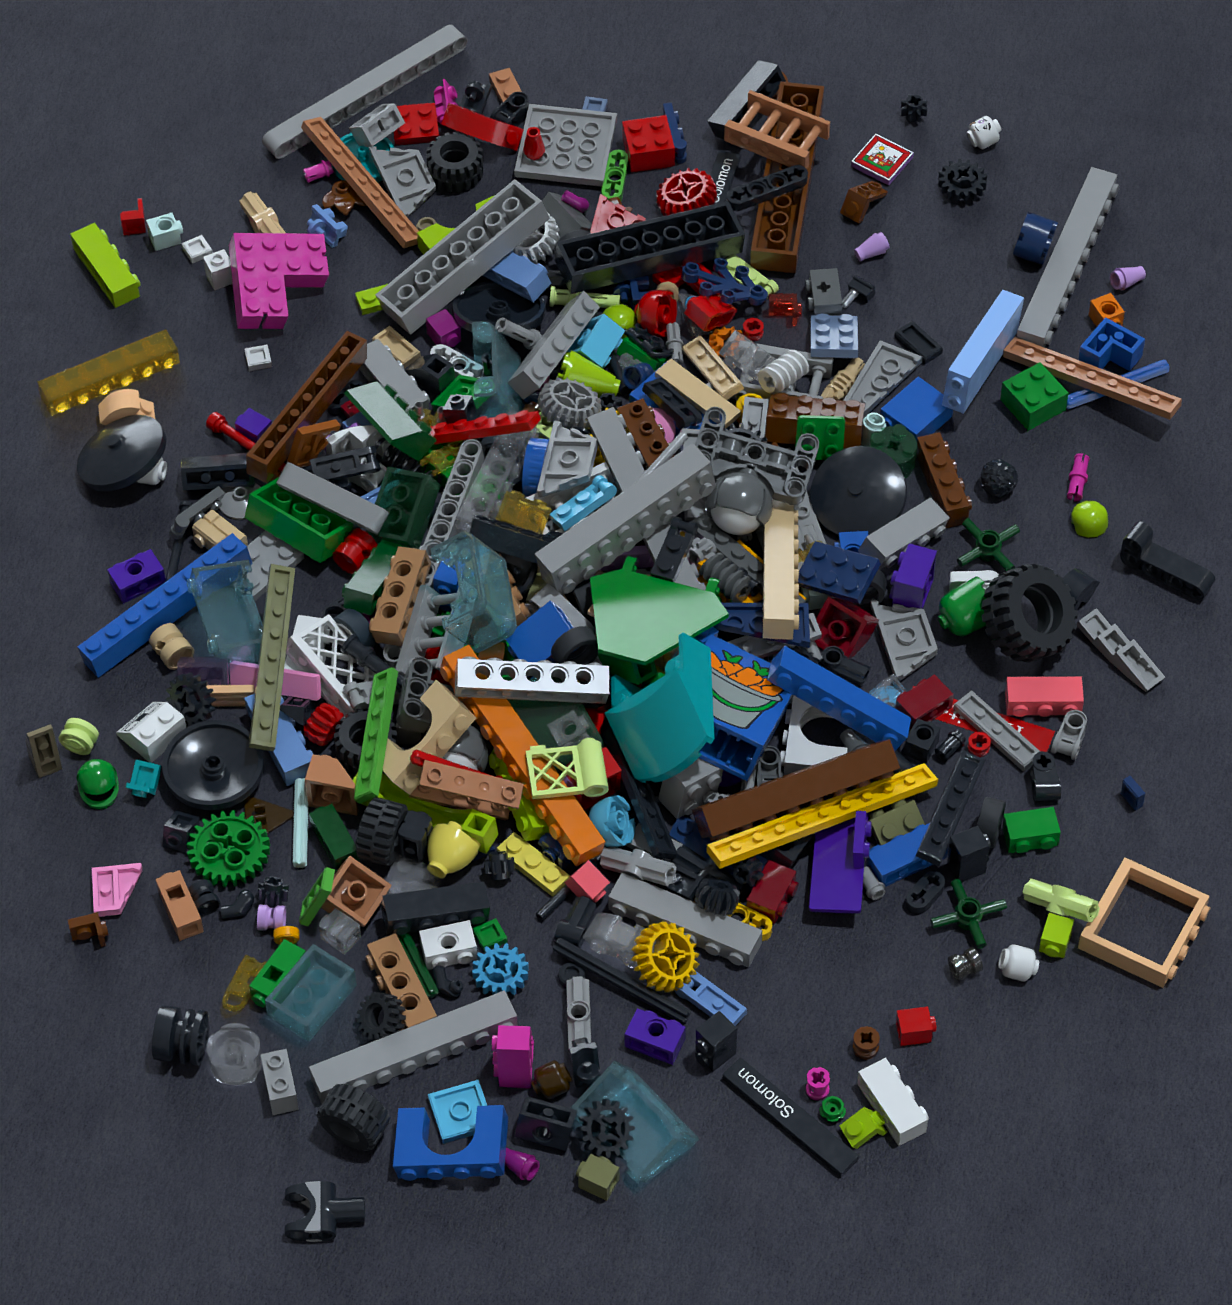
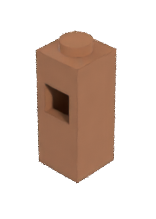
M180 870L166 873L157 878L158 893L179 941L204 932L201 917Z

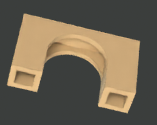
M437 680L420 698L432 713L431 726L422 741L415 747L404 751L389 738L387 739L383 772L394 784L409 795L419 785L422 767L414 765L410 761L413 750H420L442 758L476 719L471 711L455 697V694Z

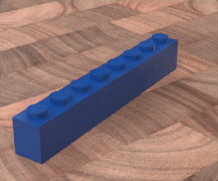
M233 533L227 536L80 644L77 648L84 664L99 678L149 641L151 634L158 627L175 622L252 565L247 546Z

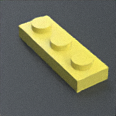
M515 832L497 847V851H507L508 857H514L515 868L552 897L565 885L564 882L570 877L569 874L527 841H524Z

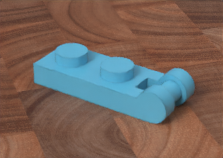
M598 475L593 479L590 486L580 491L563 505H560L549 515L556 525L563 531H566L613 498L617 493V488L608 482L604 476Z

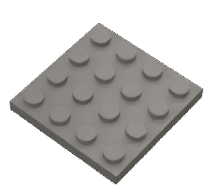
M529 104L514 170L515 177L603 186L617 123V113ZM530 127H537L540 130L545 145L543 156L537 160L527 158L523 152L527 129Z

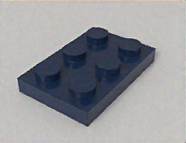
M815 541L799 570L798 584L801 588L860 604L881 563L878 558Z

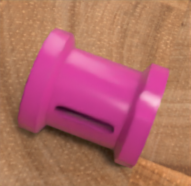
M818 1067L808 1071L806 1094L809 1098L819 1101L828 1096L830 1078L829 1072L826 1069Z

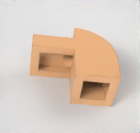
M122 389L112 392L98 405L100 424L108 425L113 421L132 415H146L155 419L153 402L139 398L138 390Z

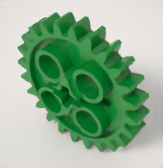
M234 810L231 811L230 816H226L225 812L221 811L220 818L211 814L212 821L209 822L206 819H202L203 827L195 826L196 834L190 833L191 842H187L188 860H190L191 868H195L196 875L202 874L203 880L212 878L214 886L218 881H222L223 887H226L228 881H231L235 887L239 879L245 884L246 876H250L253 879L256 878L255 870L262 872V864L268 863L267 855H270V841L267 836V830L262 829L261 822L255 823L254 816L246 820L245 812L236 817Z

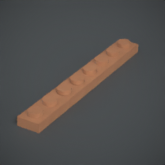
M317 117L303 121L302 130L403 248L417 245L418 229L323 118Z
M1014 337L1003 350L1004 358L1028 367L1041 362L1055 377L1169 420L1181 407V398Z

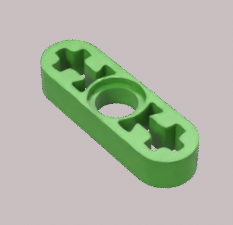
M614 150L609 153L602 186V195L606 196L607 200L618 197L622 201L628 170V154L623 150ZM617 160H620L619 167L615 166ZM612 175H618L621 177V179L613 181L609 179V177ZM611 189H615L613 196H610Z

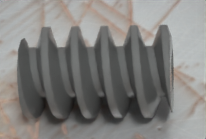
M721 552L710 557L702 564L699 574L707 581L710 578L719 579V592L724 593V596L730 599L732 603H741L748 597L751 591L749 586L751 578L749 576L744 577L742 570L737 571V566L731 564L728 558L724 559V555Z

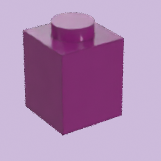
M446 309L426 318L427 334L436 345L443 344L448 347H454L461 342L460 326Z

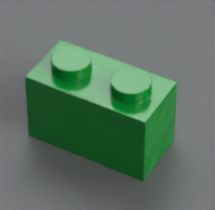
M1054 807L1004 814L1002 829L1008 853H1024L1033 849H1050L1054 846H1059L1061 832Z

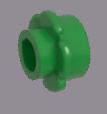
M830 1096L822 1102L820 1114L823 1118H827L829 1122H837L839 1118L845 1116L846 1109L840 1098Z

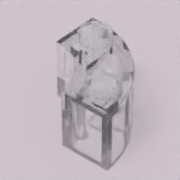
M597 913L583 938L590 944V948L593 951L616 957L623 961L626 966L635 968L638 966L637 962L631 959L637 954L631 949L637 945L634 940L640 936V932L645 928L638 924L632 927L623 923L622 917L617 915ZM656 940L654 941L652 946V953H654V945L656 944Z

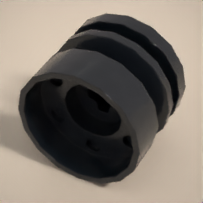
M162 1005L158 1010L152 1038L153 1059L173 1062L179 1051L180 1063L187 1064L190 1059L192 1065L200 1066L209 1041L208 1012L199 1010L196 1014L194 1009H188L182 1020L181 1008Z

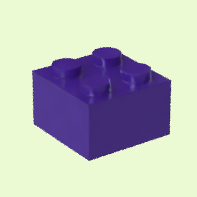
M909 543L906 552L900 553L898 560L899 570H894L891 578V585L893 586L889 599H893V604L903 605L906 608H924L934 581L936 550Z

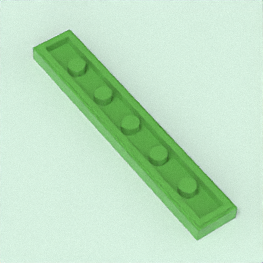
M393 667L375 674L373 678L354 800L359 804L379 796L398 671Z

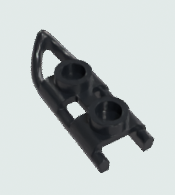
M636 323L634 327L628 330L624 329L625 332L623 334L649 356L655 359L671 358L673 356L674 349L666 350V347L662 344L663 340L658 336H651L647 332L648 329H643L641 324ZM641 337L644 341L641 342L638 338Z

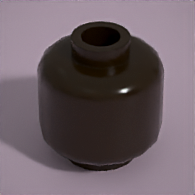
M556 1060L536 1068L534 1071L535 1080L531 1081L538 1096L543 1094L548 1100L567 1092L570 1089L569 1083L573 1082L564 1063L559 1064Z

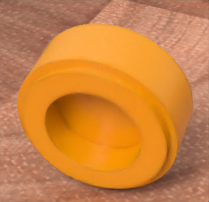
M281 926L273 931L274 942L279 945L284 939L293 944L300 940L299 929L296 927Z

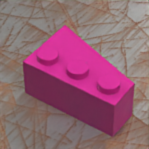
M498 1025V1035L492 1036L494 1077H499V1087L531 1088L534 1052L531 1027Z

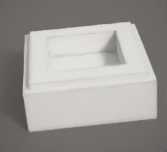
M202 235L181 243L182 249L192 264L202 260L204 256L212 254L211 247Z
M268 345L245 348L249 371L272 367Z

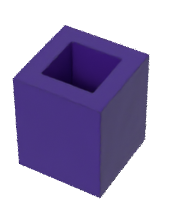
M248 408L244 414L237 417L235 429L256 443L272 424V420Z

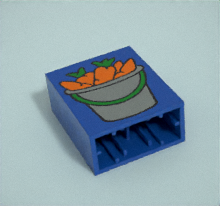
M710 634L705 645L711 649L714 741L711 744L706 742L700 749L701 756L699 758L748 782L781 722L793 695L767 681L771 663Z

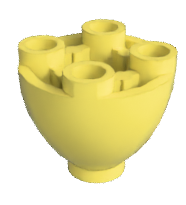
M450 821L448 825L437 824L430 833L428 840V871L438 878H445L447 874L461 870L476 857L480 843L464 833L462 827L456 822Z

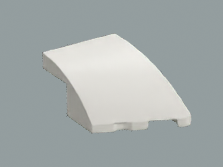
M373 425L347 428L326 438L329 442L326 445V453L328 456L375 446L383 436ZM387 440L376 450L380 456H383L385 450L390 445Z

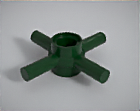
M969 518L963 521L962 525L976 539V544L973 550L957 559L960 567L979 557L987 562L996 560L1005 571L1015 568L1001 552L1003 542L1020 533V529L1016 524L998 534L994 530L981 531Z
M955 879L951 882L958 900L955 912L931 918V926L934 929L957 922L961 929L970 930L976 947L982 949L987 945L979 927L982 916L1007 909L1006 901L1002 899L981 905L977 899L967 897L961 880ZM969 912L973 915H966L964 913Z

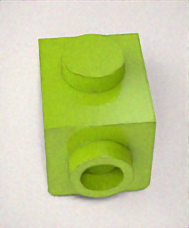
M863 1107L839 1125L849 1143L855 1149L859 1148L877 1133L882 1136L887 1133L883 1126L885 1120L878 1111H872L866 1107Z

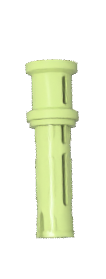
M551 286L550 307L554 305L565 306L581 292L570 294L569 290L556 289L555 286ZM587 293L600 308H608L612 305L620 304V295Z

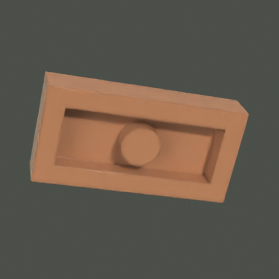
M510 68L489 74V80L501 104L512 93L522 92Z

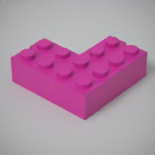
M233 233L229 243L237 328L258 329L263 314H266L262 324L263 329H283L288 319L285 287H324L329 276L327 256H325L324 234Z

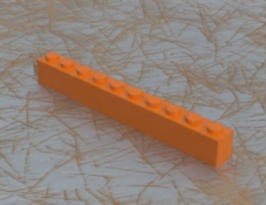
M470 645L444 656L440 667L441 675L445 681H449L453 687L454 694L457 659L475 657L479 660ZM476 674L479 679H487L484 674ZM457 697L476 717L475 721L479 725L483 737L493 745L496 756L504 761L511 778L524 784L522 790L524 797L528 800L530 799L535 806L536 814L546 822L551 836L559 841L566 858L572 860L574 865L578 866L600 855L606 841L574 795L532 799L525 753L530 750V746H538V743L508 700ZM542 757L532 758L533 765L541 770L548 763ZM553 765L546 772L555 780L560 776ZM541 778L536 783L537 791L548 790L552 784ZM562 780L560 783L567 787L565 782Z

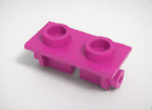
M443 79L444 86H438L434 91L437 121L440 124L442 123L448 103L457 105L455 99L458 98L454 86H450L445 79Z

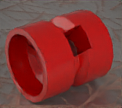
M354 528L345 538V542H342L332 554L335 563L342 570L350 574L358 571L363 560L370 556L373 547H377L373 537L359 528Z

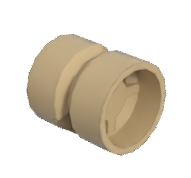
M173 623L163 624L150 636L149 644L171 670L185 666L194 655V648Z

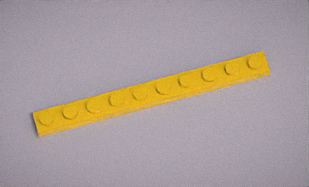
M923 763L894 774L892 777L878 780L870 785L854 789L840 796L830 798L708 844L707 853L719 869L855 818L856 811H866L868 813L934 788L938 784V778Z

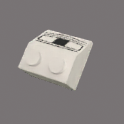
M152 702L116 733L148 762L152 763L165 752L171 740L186 728L184 716L168 702Z

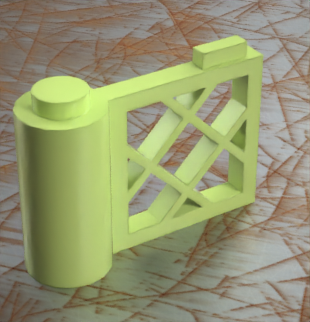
M585 738L576 746L547 749L545 745L530 746V750L525 753L532 799L579 794L597 797L604 795L609 790L601 742L594 738ZM572 754L573 761L568 767L557 761L561 755ZM542 757L548 763L541 770L533 765L532 758ZM552 765L563 771L557 780L546 773ZM566 775H569L576 780L577 787L567 788L560 782ZM541 778H544L552 785L548 790L537 791L536 783Z

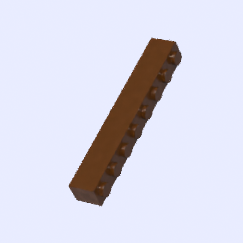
M349 331L345 332L247 453V474L266 483L270 481L289 457L297 428L315 424L366 361V339Z

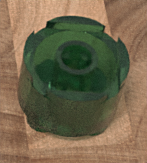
M901 424L881 428L882 431L872 433L869 447L881 450L889 455L900 467L904 478L909 477L915 467L917 456V441L914 435Z

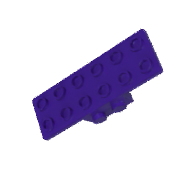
M826 795L823 796L824 801L830 799ZM856 811L855 818L815 832L809 910L811 912L861 913L865 858L870 857V843L866 842V839L871 837L872 823L868 821V813L866 811Z

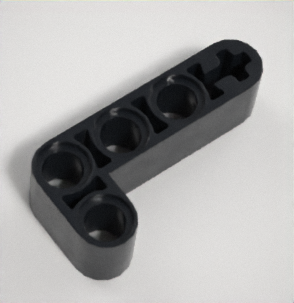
M473 515L468 541L537 563L535 553L564 533L551 531L544 535L484 515Z
M1135 522L1122 541L1121 561L1128 567L1193 599L1202 600L1215 582L1214 574L1208 569L1153 543L1152 528L1144 522Z

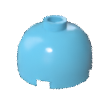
M619 795L599 800L590 810L589 818L606 841L604 845L606 847L624 846L627 843H631L635 835L634 818L630 819L627 812L631 810L630 805Z

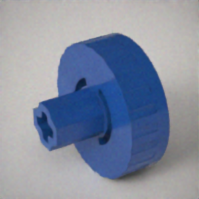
M530 438L527 444L522 477L524 498L537 493L550 439Z

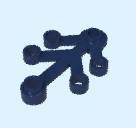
M716 258L713 264V270L718 272L721 277L701 271L699 265L693 262L687 263L682 269L681 278L685 282L696 283L699 279L708 281L700 284L699 293L703 296L722 293L721 301L723 303L732 304L736 301L746 300L749 304L756 306L762 305L767 300L768 292L762 286L753 283L748 276L749 268L746 266H737L734 274L744 285L737 283L727 270L728 262L723 258Z

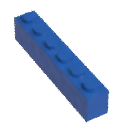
M784 646L771 661L767 681L871 740L879 742L890 739L895 752L908 738L911 717L799 653Z

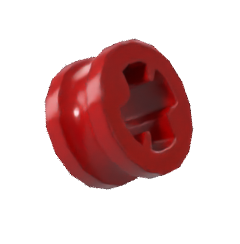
M758 318L747 319L743 323V336L749 341L761 339L764 334L763 322Z
M974 732L971 734L967 747L969 753L978 757L987 755L990 750V737L984 732ZM976 742H982V747H976Z

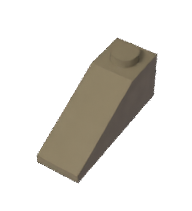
M51 724L27 733L25 743L29 758L38 777L41 778L62 770Z

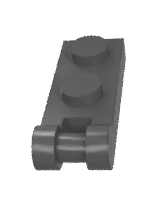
M218 486L179 514L170 528V536L173 539H181L189 526L196 523L199 519H203L204 515L210 510L216 512L222 506L221 500L225 492Z

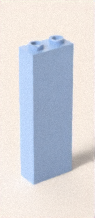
M1005 290L1001 291L949 368L942 406L964 414L1003 355V350L1017 334L1024 297Z

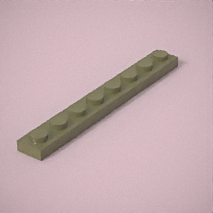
M276 564L270 565L249 740L250 748L273 752L276 747L295 568Z

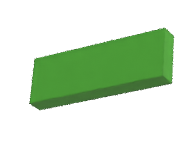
M326 867L303 900L299 919L301 925L309 926L330 895L335 869Z

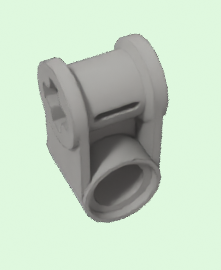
M1071 710L1065 715L1060 730L1055 736L1051 753L1059 752L1071 756L1072 760H1076L1086 730L1087 717L1083 712Z

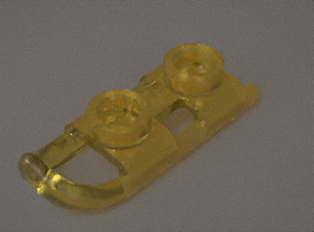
M466 440L448 442L441 449L433 450L424 459L420 460V465L424 466L430 462L436 467V470L432 471V475L436 476L454 465L459 449ZM452 455L454 459L448 461L446 458Z
M249 955L244 956L223 996L222 1007L224 1009L236 1012L246 1006L251 997L250 984L247 981L250 976L255 978L267 963L266 961L262 964L257 962L255 958L249 957ZM231 994L243 998L239 1005L227 1003Z

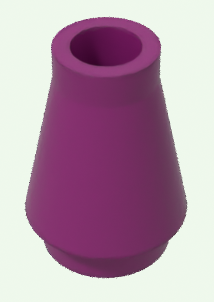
M506 1147L505 1166L521 1180L533 1179L540 1166L535 1156Z

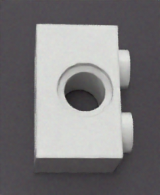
M470 920L419 931L420 944L428 970L436 966L446 967L458 963L467 964L472 960H477V946ZM446 946H453V948H451V949H446V948H444V947H446Z

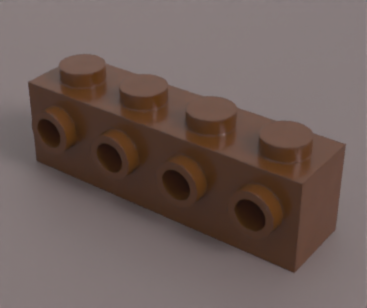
M642 398L618 407L617 415L622 414L627 425L624 429L626 433L631 432L636 444L633 448L635 452L640 451L645 463L642 466L644 470H647L671 442L667 443L662 425L657 424L655 421L653 408L647 406Z
M938 432L917 437L916 457L935 503L950 517L945 525L946 528L962 525L963 521L969 518L972 502L970 497L964 493V482L961 477L958 478L956 462L949 456L948 442L943 441L941 433Z

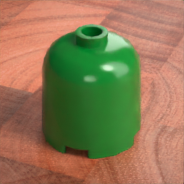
M975 576L941 598L939 602L940 616L937 618L943 629L948 628L951 633L957 636H966L986 626V623L982 621L984 610L981 609L982 600L986 599L984 597L985 590L981 585L985 584V582L980 577Z

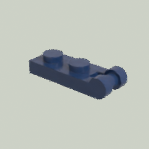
M672 102L664 103L663 115L667 116L675 147V162L683 164L687 160V142L684 140L682 127L678 128L677 125L679 124L678 111L673 110Z

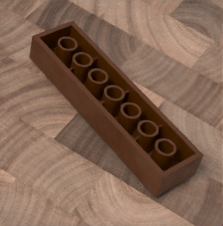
M888 739L691 810L701 838L709 837L710 841L719 840L730 836L729 831L732 829L734 832L744 831L754 827V821L757 824L765 823L776 819V813L780 812V815L790 814L801 810V804L806 807L823 802V796L825 795L827 798L837 797L847 793V787H850V790L870 785V779L877 781L894 776L893 771L899 769L900 766L892 743Z

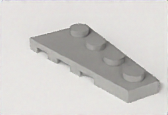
M880 340L843 401L856 400L860 403H865V417L922 363V356Z

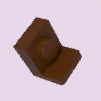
M98 912L68 919L72 941L78 939L86 940L91 936L98 935L100 946H106L104 937L109 936L106 921L100 922Z

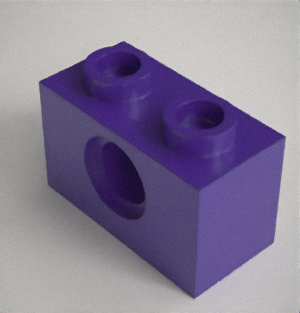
M151 549L138 553L134 557L107 569L110 584L123 604L158 588L166 580L164 569Z
M637 1008L624 1034L625 1047L673 1065L685 1042L686 1027L676 1020H666L652 1011H643ZM653 1033H660L661 1035H660V1036H652L651 1034H653Z

